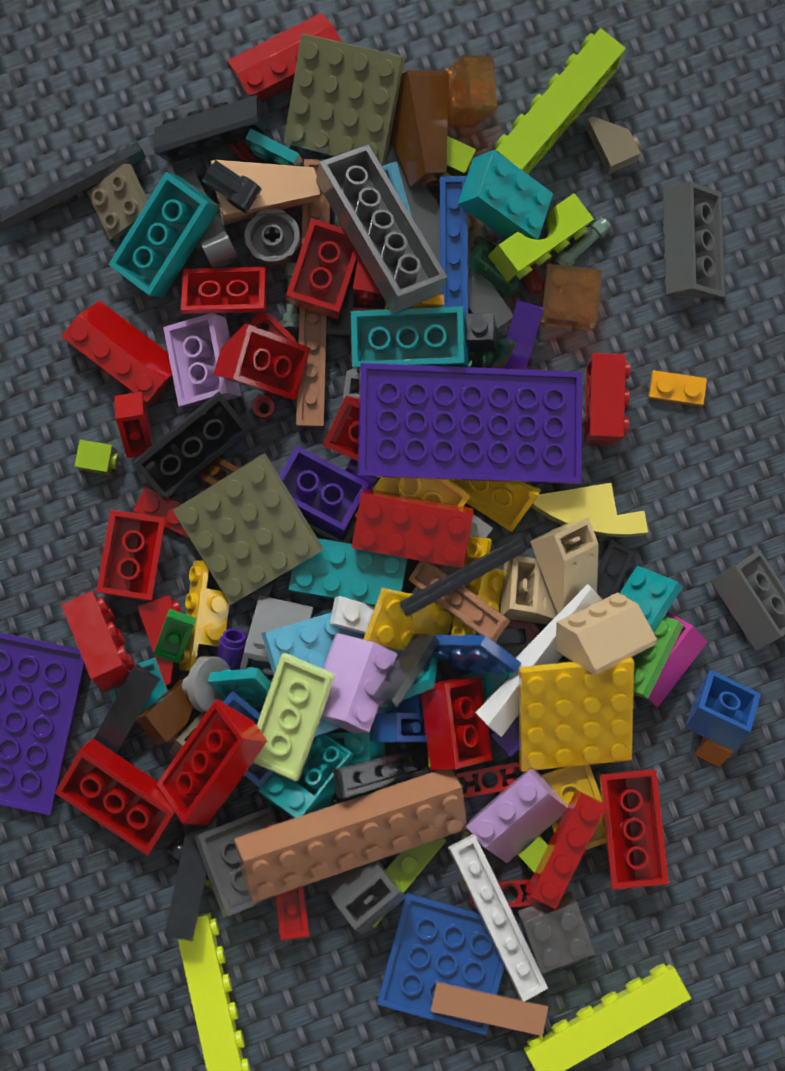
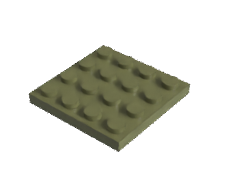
M301 34L284 144L332 156H337L369 144L381 166L386 165L405 56L313 35Z
M265 453L173 510L231 605L324 550Z

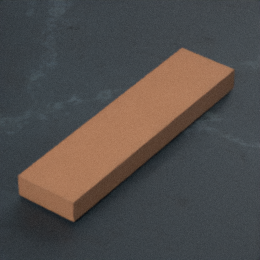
M420 561L408 580L422 590L449 574L435 563ZM465 586L436 601L479 635H486L495 643L510 622L509 619Z
M437 981L431 1005V1012L543 1036L548 1006L528 1001L523 1002L519 999Z

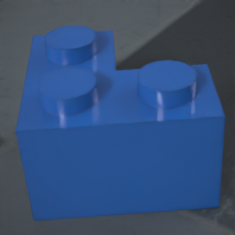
M421 693L402 700L397 707L392 706V713L375 715L372 723L373 742H427Z

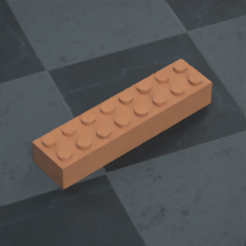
M441 769L235 838L243 880L252 902H258L467 830L462 786L451 769Z

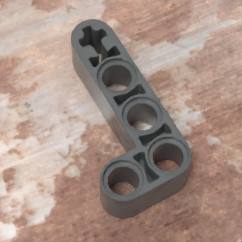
M193 168L177 175L206 195ZM215 215L199 240V244L211 268H223L238 261V258L228 235Z

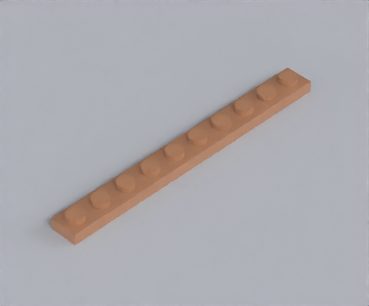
M304 159V167H314L315 174L317 175L319 162L324 160ZM322 191L320 192L319 200L303 204L302 245L311 218L330 224V204ZM300 308L299 344L308 346L311 349L297 395L296 426L324 428L327 316Z

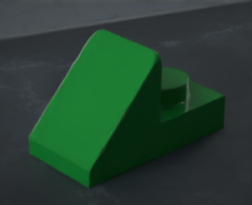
M169 609L153 655L180 664L195 625L196 617Z

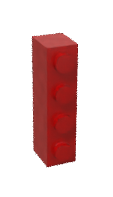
M576 789L526 889L529 896L554 909L557 908L607 807L606 804Z

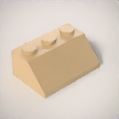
M619 593L613 594L556 622V651L595 675L657 644V639L639 605Z

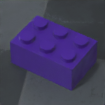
M297 445L279 475L306 521L340 539H343L355 517V513L359 509L363 488L369 489L370 483Z

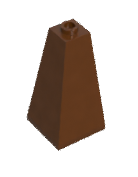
M407 70L402 75L391 139L410 187L422 186L423 188H430L436 185L438 179L446 173L449 74L447 71Z

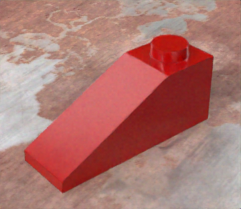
M170 595L138 606L153 652L169 609L183 613L179 600L174 601ZM155 656L164 684L166 686L174 684L176 662Z

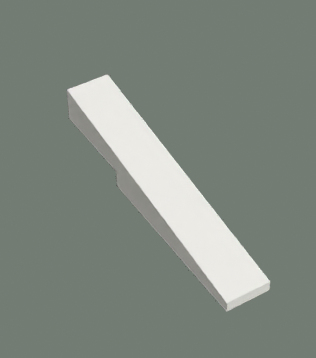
M587 584L516 657L521 662L520 667L557 664L563 655L556 651V622L601 601V597L592 587ZM519 671L518 673H513L476 712L500 737L503 736L519 714Z

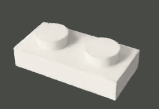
M341 596L335 597L330 625L365 634L375 606Z

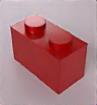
M142 392L114 396L115 419L127 458L140 456L154 444L153 429Z

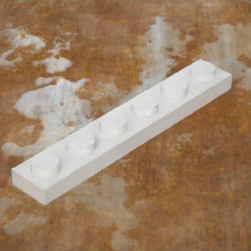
M472 834L449 846L448 849L520 1000L524 1002L548 989L476 836Z

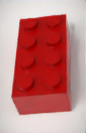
M363 488L351 548L462 568L473 518V508Z
M94 738L79 750L55 791V794L146 855H149L160 843L177 815L158 787V781Z

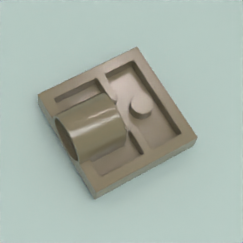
M123 164L87 192L109 239H118L130 230L148 201L131 164Z

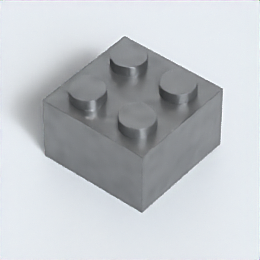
M571 891L563 894L556 909L541 902L518 911L541 974L595 954L578 904Z

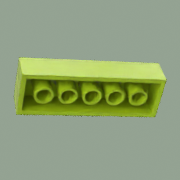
M600 28L595 35L590 33L581 45L583 49L578 55L573 53L564 64L566 69L560 75L556 73L547 84V91L543 95L537 94L529 105L531 108L526 115L520 114L512 124L514 129L508 136L503 134L494 146L496 148L495 151L526 174L531 172L619 69L626 48Z

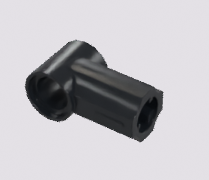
M217 160L211 164L203 178L204 183L224 195L232 206L244 213L248 212L262 191V188L253 180L243 175L240 177Z

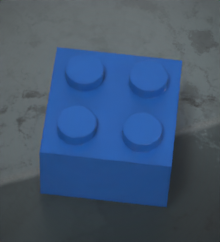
M709 670L696 691L685 728L737 752L751 732L761 694Z

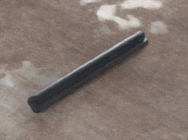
M517 537L400 601L399 605L405 616H410L526 551L523 540Z

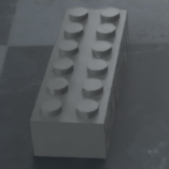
M369 144L319 162L316 182L392 313L441 295L447 275Z

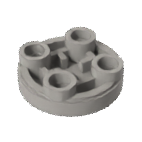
M199 657L191 668L189 676L182 682L183 692L188 694L191 704L199 712L206 713L215 700L224 701L207 682L210 672L230 670L228 664L219 657Z

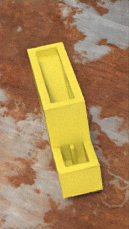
M611 483L540 494L530 506L545 517L561 525L589 518L595 535L632 537L648 533L644 511L617 515Z

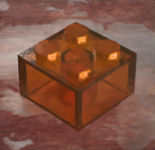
M462 55L445 70L449 74L448 127L474 128L498 110L493 57Z
M547 264L541 307H544L540 325L593 331L597 322L602 270Z

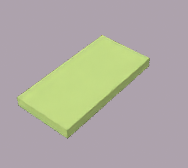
M287 653L281 655L257 727L268 742L253 763L294 781L300 779L336 677L335 673Z

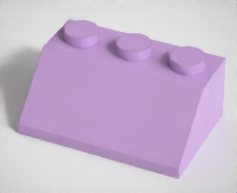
M209 313L163 327L179 407L202 405L218 391L226 400L241 397L238 383L213 375L221 347L230 340L225 317Z
M338 633L335 634L323 669L335 673L336 677L321 719L353 734L369 732L379 706L372 697L393 667L397 653L371 641Z
M530 768L477 813L466 827L476 836L484 848L508 863L565 813L568 806L536 770Z

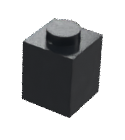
M494 313L466 314L465 341L469 352H497V323Z

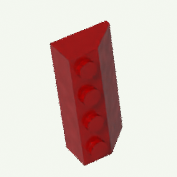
M319 13L227 60L244 94L257 95L264 102L292 88L301 34L342 42L331 22L322 13Z
M100 300L80 313L61 336L68 345L131 393L142 392L145 404L151 408L174 381L168 352Z
M215 700L162 775L157 785L183 824L208 825L268 740L254 721L222 701Z
M644 769L600 775L602 803L607 805L604 811L611 889L669 884L657 770Z

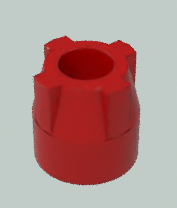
M259 396L253 402L255 415L265 421L270 420V417L276 411L273 400L268 396ZM263 405L270 407L269 412L266 414L260 412V408Z

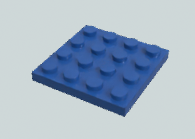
M406 893L377 1004L486 1035L489 1024L431 1012L436 981L497 995L504 964L479 912Z

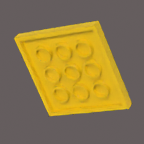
M632 657L596 675L575 662L519 667V762L522 772L528 771L530 768L542 770L632 760L634 661Z

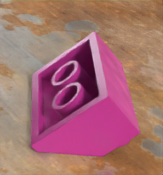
M668 611L664 617L679 620L684 627L649 698H644L656 707L661 704L708 642L693 625Z

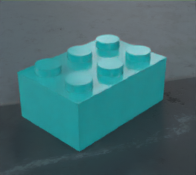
M492 150L473 158L457 205L505 239L519 232L525 237L538 240L553 193L497 151Z

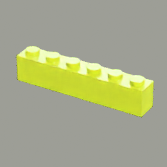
M210 912L201 914L197 917L193 942L178 939L206 1069L207 1071H251L248 1058L243 1059L241 1048L245 1047L242 1031H237L235 1020L238 1019L236 1003H231L228 992L232 991L229 974L224 975L222 963H226L223 946L218 947L216 935L220 934L216 918L212 919Z
M664 963L650 970L651 975L642 980L638 977L625 985L627 989L616 994L613 991L602 997V1003L593 1008L591 1005L582 1008L576 1013L577 1017L569 1022L564 1019L551 1027L553 1031L548 1034L531 1037L527 1041L528 1045L524 1047V1050L536 1071H565L691 999L675 968L671 964L667 966Z

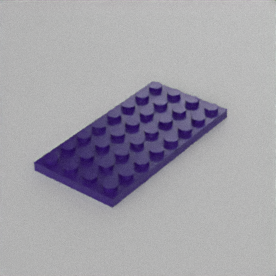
M376 363L360 364L358 477L581 483L582 372Z

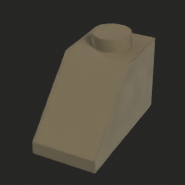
M596 117L588 118L585 129L608 175L637 162L641 154V145L636 136L632 137L629 129Z

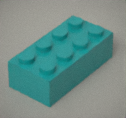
M165 172L108 265L149 296L164 298L221 206L180 176Z
M463 306L403 309L396 313H392L391 310L351 311L352 367L356 371H360L361 363L467 367L466 316Z
M317 538L324 550L292 568L289 590L293 593L335 600V597L341 596L376 606L382 588L404 592L409 559L351 548L352 544Z

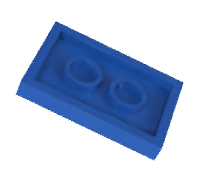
M435 635L439 640V644L432 653L433 656L447 661L451 664V669L458 673L466 674L467 671L478 674L494 672L504 675L505 673H518L521 666L519 660L486 635Z

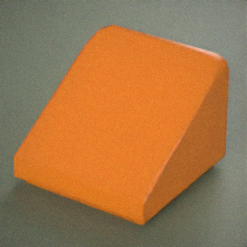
M703 737L696 755L716 766H721L732 754L733 750Z

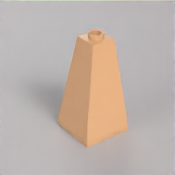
M217 160L240 177L242 175L246 176L262 188L261 193L247 213L232 206L224 195L216 191L218 204L221 206L220 213L223 225L251 219L263 209L278 208L284 210L319 200L321 189L316 182L317 175L315 174L314 167Z

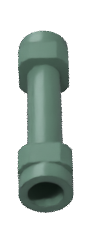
M604 218L597 220L591 226V231L570 250L567 252L563 250L553 260L557 268L565 272L573 266L574 260L598 238L602 240L612 230L610 224Z
M288 263L285 266L284 277L287 279V291L296 263ZM287 304L286 313L283 314V327L287 330L299 329L297 306Z

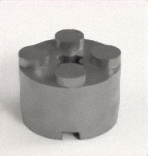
M278 208L263 209L256 213L246 226V245L251 258L258 266L270 270L285 268L288 263L296 261L301 249L300 232L297 222L285 211ZM271 236H276V242L270 243Z

